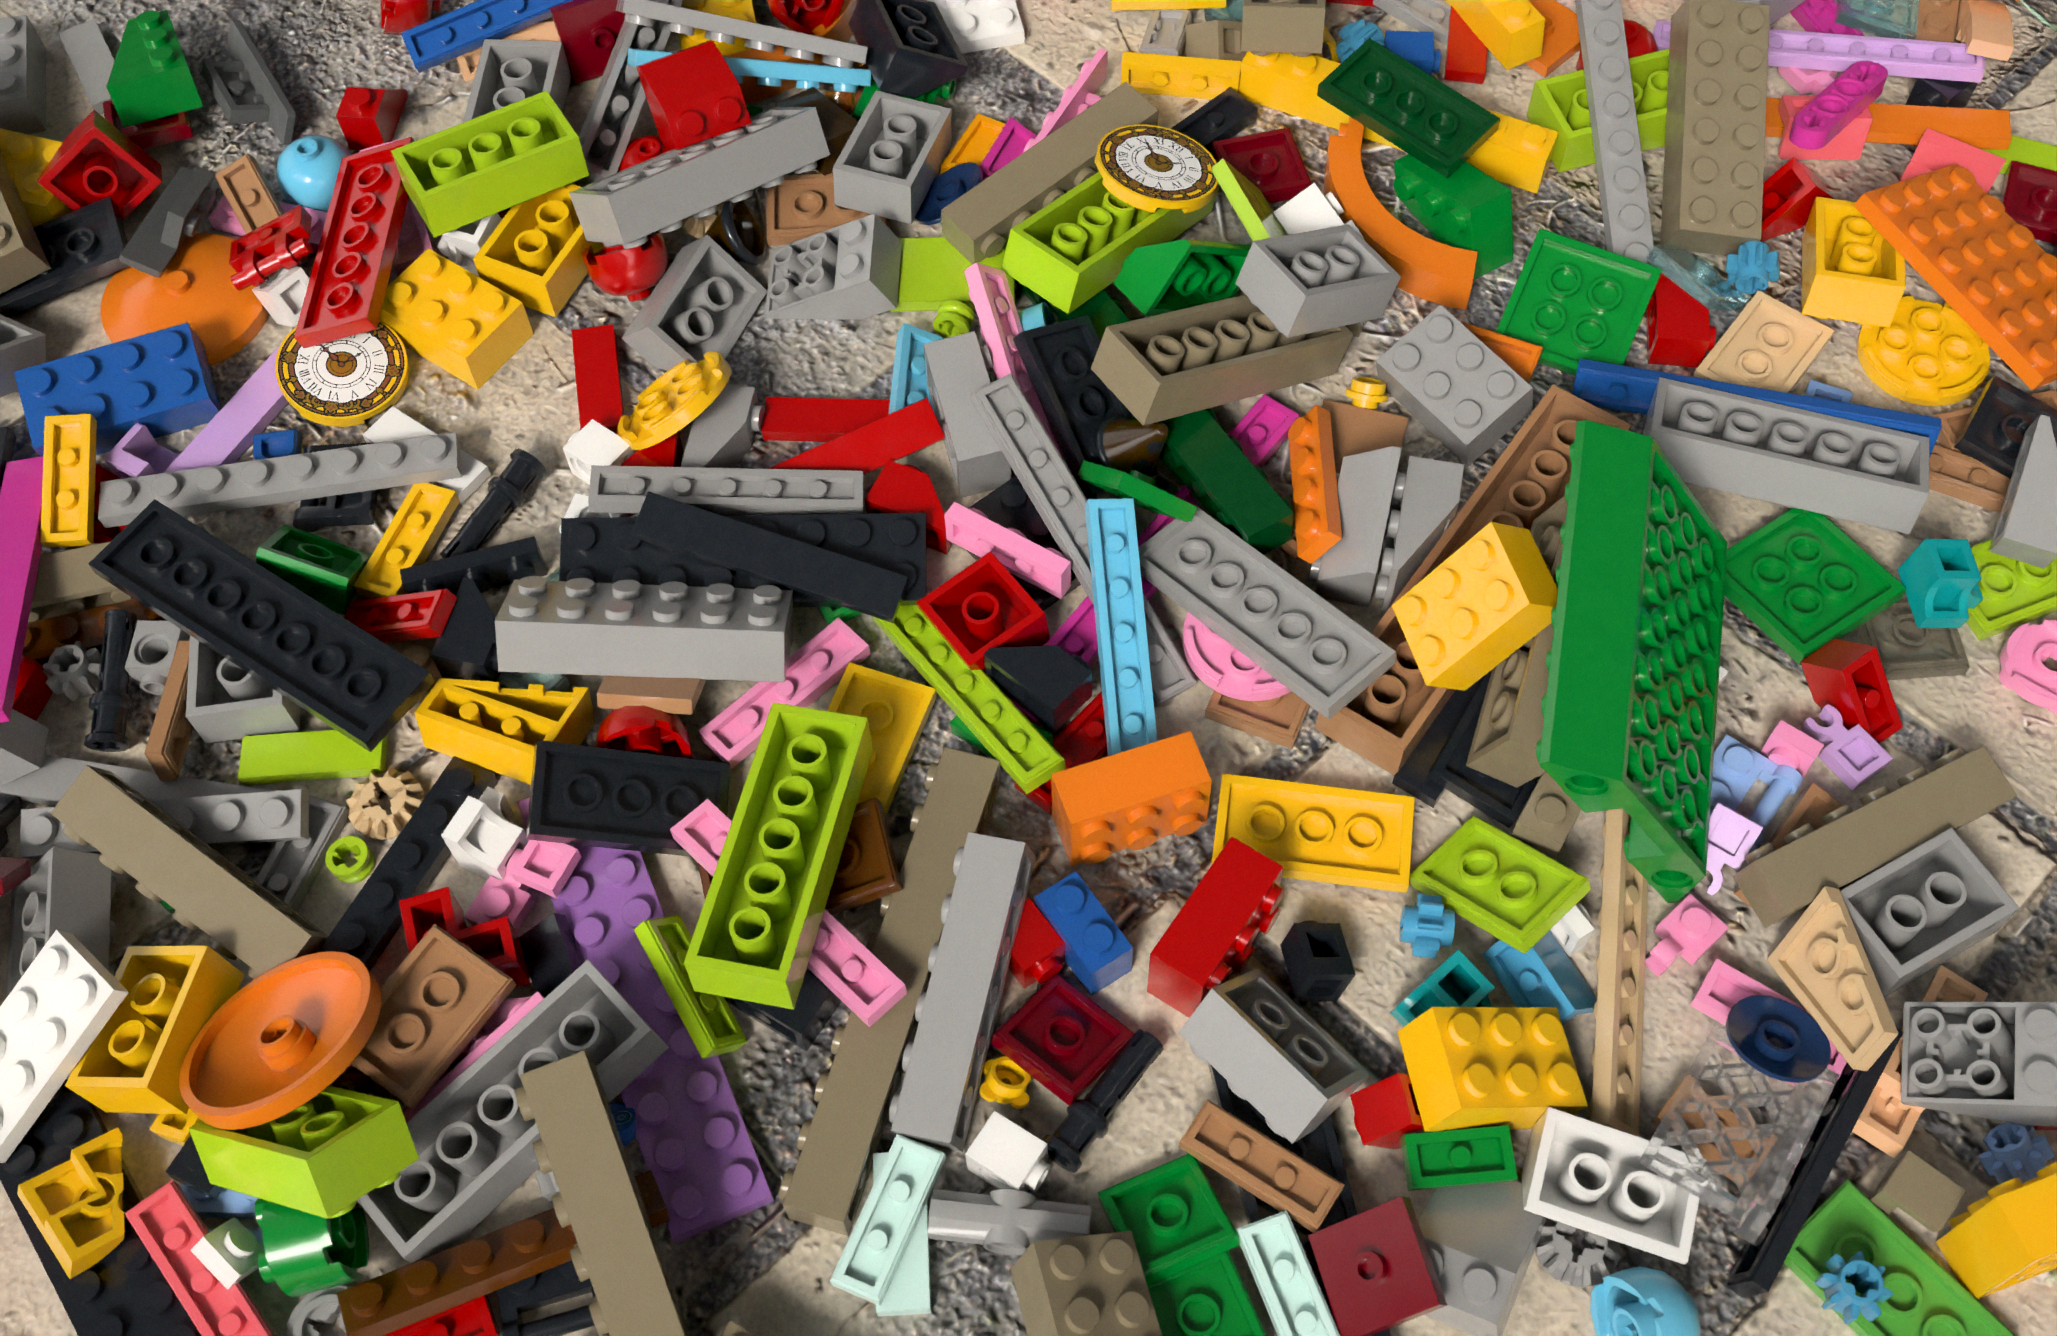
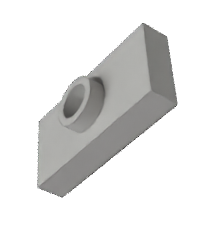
M1153 10L1140 46V53L1181 56L1185 45V25L1192 24V10Z

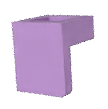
M136 423L104 457V460L113 474L121 479L163 473L179 455L158 445L145 425Z

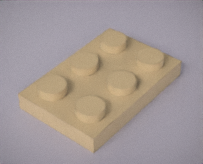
M1758 290L1695 370L1693 377L1791 393L1829 343L1835 330Z

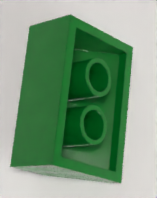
M1183 239L1137 247L1123 261L1122 270L1113 283L1144 315L1148 316L1233 298L1240 289L1235 283L1251 245Z

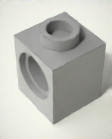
M137 620L125 670L142 691L162 695L178 641L190 640V635L169 621Z

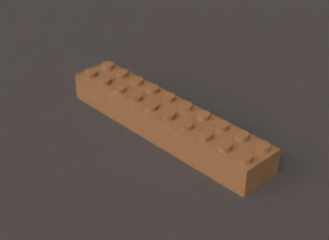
M1552 384L1392 605L1490 522L1529 529L1531 531L1533 520L1565 496V486L1570 482L1572 467L1569 448L1575 440L1576 422L1589 420L1630 431L1632 425ZM1391 605L1371 634L1396 651V664L1329 720L1318 712L1315 729L1395 776L1452 696L1455 689L1426 686Z

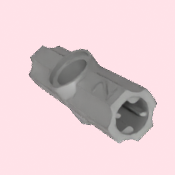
M933 1189L927 1234L928 1239L982 1244L988 1251L1018 1256L1022 1255L1033 1241L1089 1235L1092 1206L1040 1201L1030 1193L1013 1189L993 1190L989 1195Z

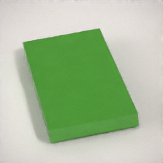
M1848 1179L1805 1221L1784 1261V1264L1823 1301H1826L1824 1288L1817 1286L1815 1279L1823 1273H1831L1827 1268L1826 1261L1833 1255L1838 1254L1847 1264L1851 1256L1858 1251H1862L1864 1261L1871 1263L1875 1267L1884 1266L1885 1271L1882 1274L1884 1287L1891 1290L1893 1296L1884 1302H1876L1882 1314L1870 1322L1865 1319L1860 1312L1857 1319L1849 1324L1859 1336H2016ZM1846 1280L1847 1283H1852L1851 1280ZM1855 1292V1295L1860 1297L1861 1293ZM1832 1309L1843 1320V1314Z

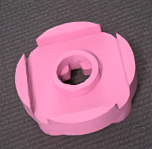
M2044 620L2041 625L2033 624L2028 626L2029 623L2023 624L2011 634L2003 645L2000 653L2001 669L1998 674L1999 680L2006 688L2014 690L2028 702L2057 713V671L2048 669L2042 663V661L2045 662L2049 657L2057 661V620Z

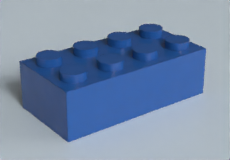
M188 322L14 371L32 446L40 456H43L45 416L91 414L97 420L96 455L110 452L136 423L145 425L155 439L209 423L222 409L204 345Z

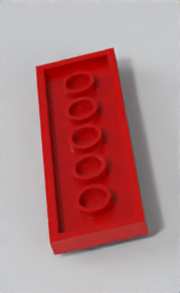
M412 137L342 157L294 338L304 349L377 329L409 198L391 150L414 142Z

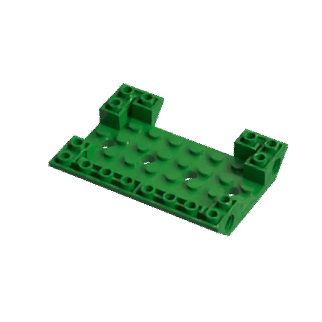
M1582 420L1576 422L1575 440L1569 448L1572 467L1570 482L1565 486L1567 513L1566 522L1561 525L1560 529L1563 549L1561 564L1556 568L1558 594L1556 606L1551 611V622L1554 631L1552 649L1548 650L1546 655L1549 676L1547 693L1543 695L1541 700L1544 721L1542 739H1539L1536 745V755L1540 767L1554 779L1563 792L1584 813L1624 809L1631 816L1630 834H1627L1624 839V852L1627 861L1640 872L1648 884L1667 903H1675L1706 877L1728 543L1653 437L1589 420Z

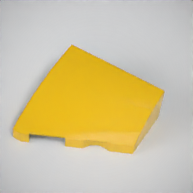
M118 1127L72 1149L70 1160L18 1185L19 1198L69 1279L92 1267L124 1240L122 1133Z

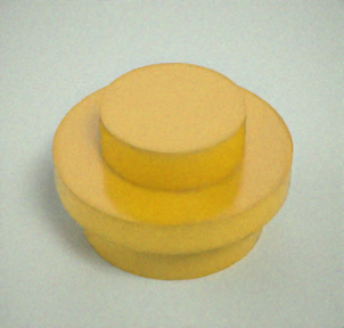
M1352 377L1351 386H1347L1345 391L1346 396L1353 398L1352 404L1354 406L1367 409H1377L1378 403L1387 402L1389 393L1385 392L1387 383L1371 377Z

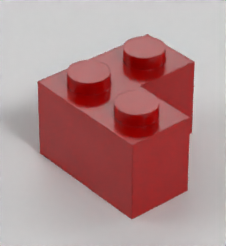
M449 887L399 901L409 954L433 925L436 924L513 979L516 983L515 987L530 983L520 938L508 916L467 928L463 909Z

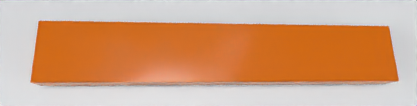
M1766 98L1765 137L1782 138L1784 124L1778 110L1781 98ZM1871 103L1868 106L1873 119L1865 142L1918 145L1927 128L1980 149L2008 150L2012 140L2009 110Z

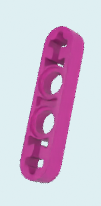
M1860 61L1852 64L1796 114L1789 134L1790 141L1800 148L1811 150L1821 149L1826 146L1881 95L1888 76L1887 69L1871 61Z

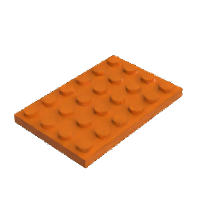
M1956 163L1862 194L1853 206L2031 390L2057 380V257L2046 253L2034 241L2032 232L2025 226L2017 224L2005 212L2003 203L1996 197L1988 195L1976 183V178L1971 171Z

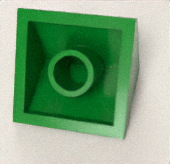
M284 524L258 547L256 563L332 611L345 615L356 593L354 584L370 559L371 554Z

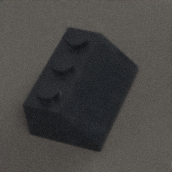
M927 0L858 1L848 24L857 44L868 47L866 63L878 88L882 92L916 98L966 73L969 66L936 3Z

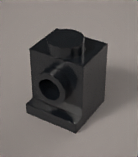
M1313 920L1294 923L1280 944L1292 984V990L1289 993L1291 999L1298 998L1299 1002L1338 1001L1356 975L1340 923H1318Z

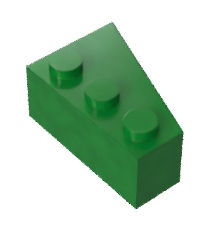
M146 11L139 14L136 18L128 20L106 86L123 128L203 107L168 11Z
M1410 154L1394 161V190L1397 197L1439 243L1452 247L1478 251L1473 280L1513 260L1512 194L1510 188L1466 161L1448 178Z

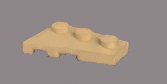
M1824 886L1767 961L1810 1016L1819 1024L1822 1031L1851 1068L1868 1071L1899 1033L1840 890Z

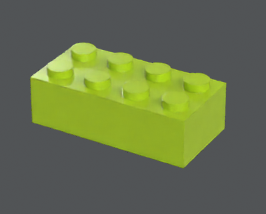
M1669 49L1629 58L1641 152L1665 146ZM1584 69L1535 81L1526 116L1532 124L1559 132L1552 156V162L1558 173L1596 164Z
M547 90L391 150L404 188L434 238L589 176L579 136Z
M333 1086L326 1087L314 1098L288 1114L258 1126L225 1130L209 1126L201 1120L188 1128L210 1184L327 1219L346 1214L355 1207L356 1200L375 1188L393 1183L401 1176L403 1169L419 1159L399 1101Z

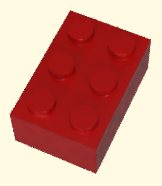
M1231 836L1150 953L1147 992L1190 1018L1213 987L1227 982L1233 970L1241 973L1255 951L1252 943L1259 931L1267 934L1281 912V909L1277 906L1285 892V888L1280 886L1284 867Z

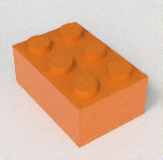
M1191 731L1051 774L1052 818L1071 866L1080 863L1086 865L1097 864L1106 860L1112 853L1127 848L1141 850L1149 847L1159 838L1172 834L1185 836L1197 831L1203 824L1207 823L1212 779Z

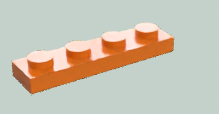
M1317 404L1303 417L1297 418L1288 431L1297 554L1299 558L1311 564L1342 539L1330 412Z

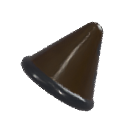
M727 200L704 236L709 235L736 262L757 265L763 261L766 253L765 238L761 226L755 215L743 202L732 203L730 200Z
M1125 416L1108 418L1101 424L1096 434V451L1101 465L1130 474L1131 470H1135L1152 478L1156 472L1158 459L1169 434L1168 427L1161 422L1143 426L1138 420Z

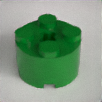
M260 1198L256 1200L255 1216L258 1225L262 1229L265 1249L259 1252L258 1268L261 1277L266 1283L276 1281L286 1295L295 1298L362 1278L363 1275L357 1272V1269L367 1266L369 1260V1235L363 1208L350 1210L344 1215L327 1219Z

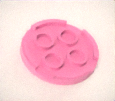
M1189 612L1187 613L1182 637L1184 653L1191 669L1207 686L1225 696L1245 701L1270 700L1292 692Z

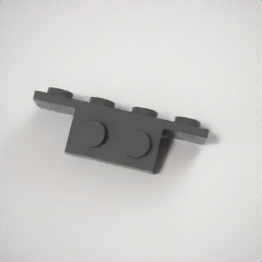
M230 20L226 49L232 61L203 62L201 75L229 123L269 122L282 145H289L292 141L293 130H296L298 127L297 110L294 106L290 105L283 93L281 83L275 80L269 70L267 60L257 50L252 35L247 33L240 20Z
M180 167L122 250L119 261L141 272L160 278L186 238L195 235L202 214L208 215L219 189L218 181L213 180L214 173L200 167L196 171Z

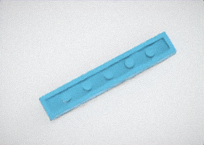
M628 48L627 65L636 67L675 52ZM723 56L739 83H743V76L758 77V85L781 87L782 79L796 80V88L809 89L814 87L820 90V82L834 83V91L857 93L858 85L871 86V71L869 69L857 67L848 69L833 65Z
M1133 498L1088 499L1085 504L1108 756L1157 741Z

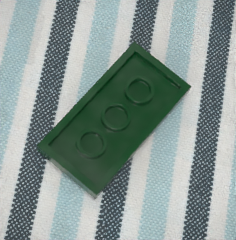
M1370 38L1318 84V97L1446 178L1455 172L1498 130L1500 122L1499 117Z

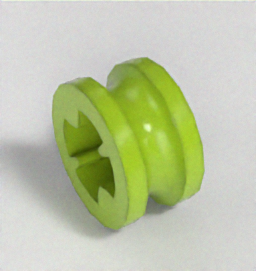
M947 300L940 304L937 310L938 315L933 322V328L940 336L949 338L971 331L970 327L974 322L975 314L969 306L955 300Z
M344 836L330 845L326 852L325 862L327 868L339 881L346 884H355L371 875L375 868L376 859L373 851L361 838ZM352 852L357 863L348 868L343 857Z

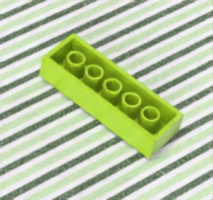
M1097 172L1010 230L1001 270L1052 303L1055 307L1069 314L1113 283L1122 270L1123 261L1135 248L1170 242L1210 214L1220 184L1218 183L1212 200L1199 210L1184 213L1182 209L1157 208L1156 212L1152 213L1133 207L1115 197L1102 184L1103 177Z
M772 703L684 960V965L694 991L794 1010L872 756L873 745L868 718Z

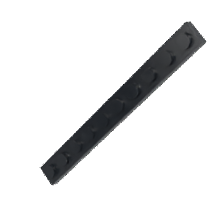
M453 756L317 953L330 951L347 953L358 958L371 971L403 924L399 901L421 895L426 890L451 853L441 834L468 795L479 800L487 787L494 789L498 782L493 772ZM190 1135L165 1172L173 1180L216 1200L223 1187L210 1184Z

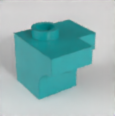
M1924 539L1897 569L1901 582L1906 587L1905 593L1917 628H1960L1969 619L1968 608L1974 609L1983 600L1978 585L1982 578L1968 539Z
M1458 949L1439 964L1390 1014L1404 1027L1431 1007H1493L1489 999V993L1495 987Z

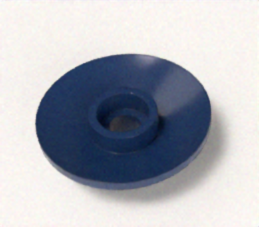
M963 163L948 169L935 178L915 216L917 221L923 225L942 222L941 210L982 182L983 172L980 167L975 163Z
M1751 996L1738 1001L1731 1008L1727 1016L1726 1032L1734 1050L1751 1067L1771 1078L1786 1082H1807L1819 1077L1830 1062L1831 1047L1827 1036L1808 1013L1792 1003L1770 996Z

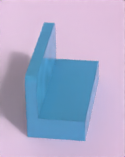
M1550 930L1526 954L1521 953L1501 940L1482 954L1517 1007L1557 1008L1562 1026L1578 1014L1594 1012L1597 998Z

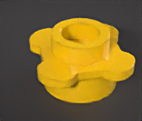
M1007 1056L987 1060L983 1068V1073L986 1075L985 1082L981 1084L979 1089L981 1097L988 1102L996 1101L1001 1104H1010L1016 1109L1026 1107L1030 1100L1029 1095L1026 1093V1088L1030 1084L1032 1076Z

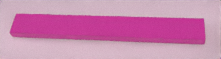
M43 456L7 462L0 492V723L9 722L43 545L40 542Z

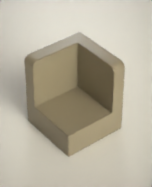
M1213 20L1185 25V57L1242 62L1246 55V51H1241L1242 21Z
M1908 1150L1891 1165L1869 1199L1886 1215L1898 1207L1927 1229L1937 1233L1944 1227L1967 1191Z

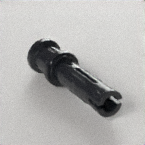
M514 449L510 454L511 462L499 477H492L488 482L489 486L487 489L489 493L460 528L452 541L440 553L441 557L444 559L479 550L510 509L522 506L525 502L524 494L534 481L545 476L547 472L544 465L530 453L522 449Z
M113 609L105 612L99 683L97 692L89 698L88 705L93 711L91 732L85 736L84 746L96 751L121 752L128 750L130 745V739L125 735L128 713L133 711L134 702L132 697L128 695L129 673L125 670V665L134 635L137 615L133 612L128 613L127 610Z
M1138 1029L1127 1046L1115 1058L1084 1099H1077L1067 1107V1117L1052 1136L1045 1135L1042 1138V1141L1047 1143L1048 1157L1060 1167L1069 1172H1077L1082 1166L1080 1159L1096 1138L1102 1139L1108 1133V1120L1113 1115V1112L1124 1101L1149 1066L1153 1064L1164 1050L1163 1045L1154 1035L1148 1031L1144 1032L1142 1029Z

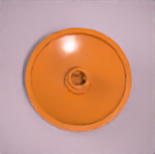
M195 233L193 237L188 236L160 278L141 272L131 266L115 272L105 288L100 307L102 325L112 344L188 322L204 345L209 366L228 359L248 345L264 326L269 312L252 292L255 286L251 285L239 291L231 281V276L237 273L229 264L231 242L236 239L211 233Z
M336 951L301 956L265 972L228 999L205 1023L193 1040L184 1058L179 1076L180 1093L184 1102L205 1124L225 1130L258 1126L282 1117L302 1106L335 1081L354 1061L367 1043L375 1028L381 1009L382 999L378 982L358 958Z

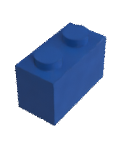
M1077 871L1035 896L1036 907L1065 942V962L1090 996H1093L1132 971V945Z

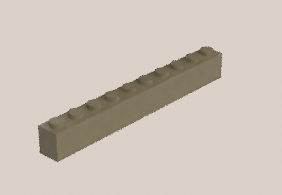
M944 747L939 763L932 762L929 767L925 782V789L929 790L925 804L918 803L916 805L910 825V831L914 832L909 847L904 845L901 847L896 861L903 890L883 897L880 917L884 919L879 934L871 933L866 944V948L906 985L907 994L870 1028L852 1010L847 1024L838 1025L831 1046V1053L836 1054L830 1072L822 1071L816 1085L814 1100L819 1102L813 1120L805 1119L798 1136L797 1149L801 1150L795 1169H787L780 1187L779 1199L784 1200L783 1206L788 1218L791 1220L849 1236L873 1165V1153H877L889 1117L892 1098L898 1090L904 1073L902 1060L908 1042H914L919 1023L915 1018L917 1001L923 991L927 992L931 977V972L928 969L930 951L935 942H940L944 924L941 922L943 901L948 894L952 895L957 877L953 872L955 855L959 847L965 846L968 832L984 835L1001 784L1000 761Z

